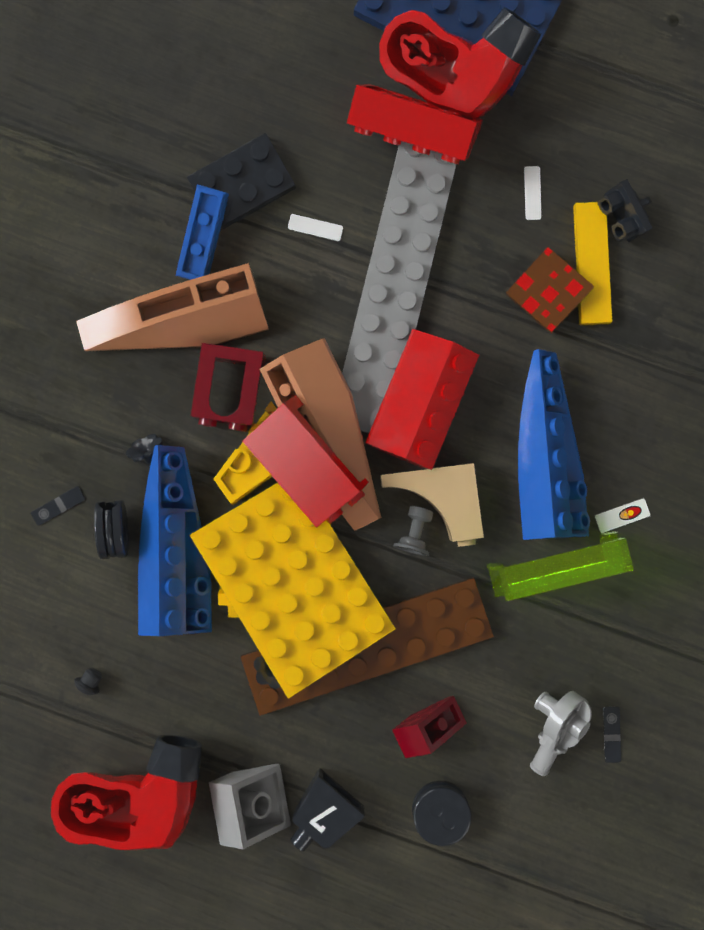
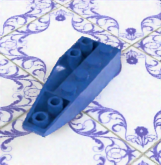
M541 349L533 351L520 418L518 483L523 540L589 536L588 528L590 526V518L586 506L587 486L584 482V474L557 353Z
M154 446L144 499L139 544L138 635L171 636L212 632L211 570L190 537V534L199 530L202 526L184 447Z

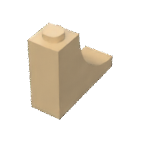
M474 463L433 468L432 470L425 469L380 475L382 488L405 489L427 500L442 517L448 531L449 540L452 542L457 541L458 547L476 545V539L484 538Z

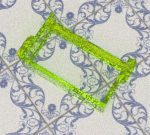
M609 531L600 534L601 544L504 567L502 563L487 564L495 597L505 596V600L510 601L633 571L634 568L626 538L615 537L619 535L618 532Z

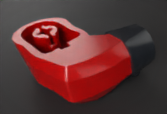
M504 7L483 32V38L473 44L463 37L450 34L426 13L410 10L395 16L386 26L379 43L380 63L386 75L394 81L405 85L425 101L436 107L461 114L469 119H477L496 106L513 85L522 66H525L541 33L522 17Z
M158 736L146 768L148 771L146 776H112L94 772L71 774L57 786L52 797L51 818L56 832L67 842L78 845L94 844L118 850L168 849L172 847L188 824L196 799L202 744L199 741L184 736Z

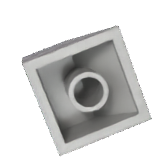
M280 764L235 771L209 782L220 845L245 849L291 826Z

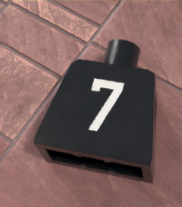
M319 768L294 810L292 820L299 829L290 840L302 852L308 848L313 840L324 849H327L364 818V805Z

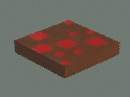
M547 247L511 286L506 295L552 334L593 290L594 286Z

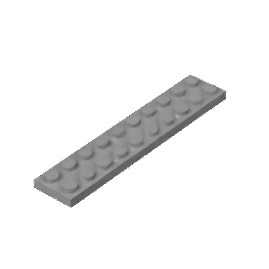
M404 141L398 147L342 372L353 396L360 430L365 433H369L411 331L412 329L416 330L456 164L442 160L441 153L431 150L430 155L422 154L412 150L413 144Z

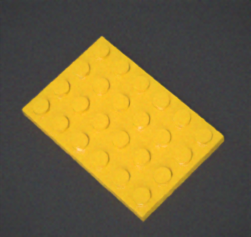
M278 483L190 534L192 541L288 699L396 629L331 525L325 520L316 528Z

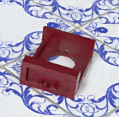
M202 343L191 409V417L199 419L198 425L217 427V422L229 424L228 429L247 432V427H254L261 378L260 368L265 366L266 361L264 352ZM215 361L245 365L240 404L238 409L229 416L217 415L210 406Z

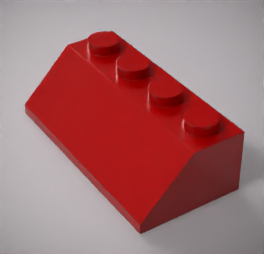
M371 84L356 85L347 119V124L355 126L354 131L367 136H372L373 132L384 135L383 141L401 145V142L404 141L413 144L412 150L430 155L432 150L441 153L442 160L454 164H459L460 160L465 161L469 158L483 119H469L456 112L436 107L429 102Z
M412 329L365 443L415 466L432 470L479 355L453 341Z

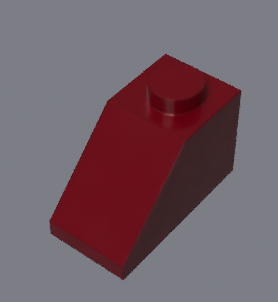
M453 695L410 715L393 728L392 731L404 757L410 758L432 754L466 725L467 722Z

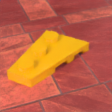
M272 401L265 408V412L256 424L254 423V427H251L248 431L249 434L277 409ZM242 442L214 477V481L230 504L234 505L269 480L272 475Z

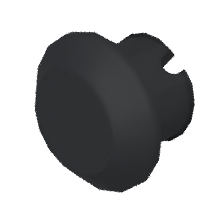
M93 668L86 669L82 677L75 678V686L86 695L99 694L98 684L102 679V675Z

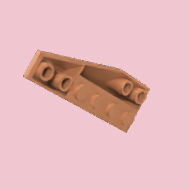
M249 263L139 296L76 321L85 351L201 347L202 343L218 345L269 330Z
M325 338L283 354L260 368L277 406L279 407L296 395L304 404L298 410L359 482L364 478L369 481L362 489L365 496L352 507L348 503L341 507L343 510L342 515L352 529L355 531L380 519L381 514L353 396Z

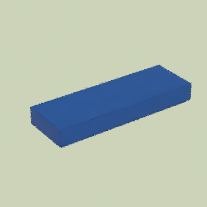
M197 184L176 276L191 280L210 274L229 197L228 193Z

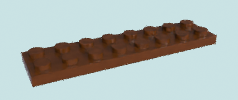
M472 577L382 607L396 628L394 631L289 699L281 687L273 689L268 684L262 685L257 682V671L254 668V661L257 657L262 656L258 649L241 655L242 664L259 715L261 716L494 637L475 579Z

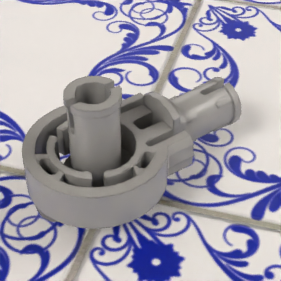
M545 691L535 702V709L548 716L543 732L538 735L541 746L530 763L531 769L541 776L548 775L557 755L565 754L568 748L577 745L590 727L591 707L588 704V700L575 691L568 692L559 701Z

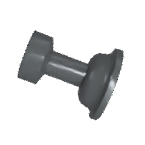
M410 506L407 516L413 520L409 536L400 538L399 542L394 543L393 547L408 553L429 556L430 553L426 550V543L420 539L424 523L432 521L433 512L421 507Z

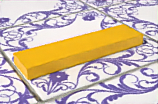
M598 202L575 203L573 212L576 271L594 286L593 290L578 305L579 325L612 323L607 215L601 212Z

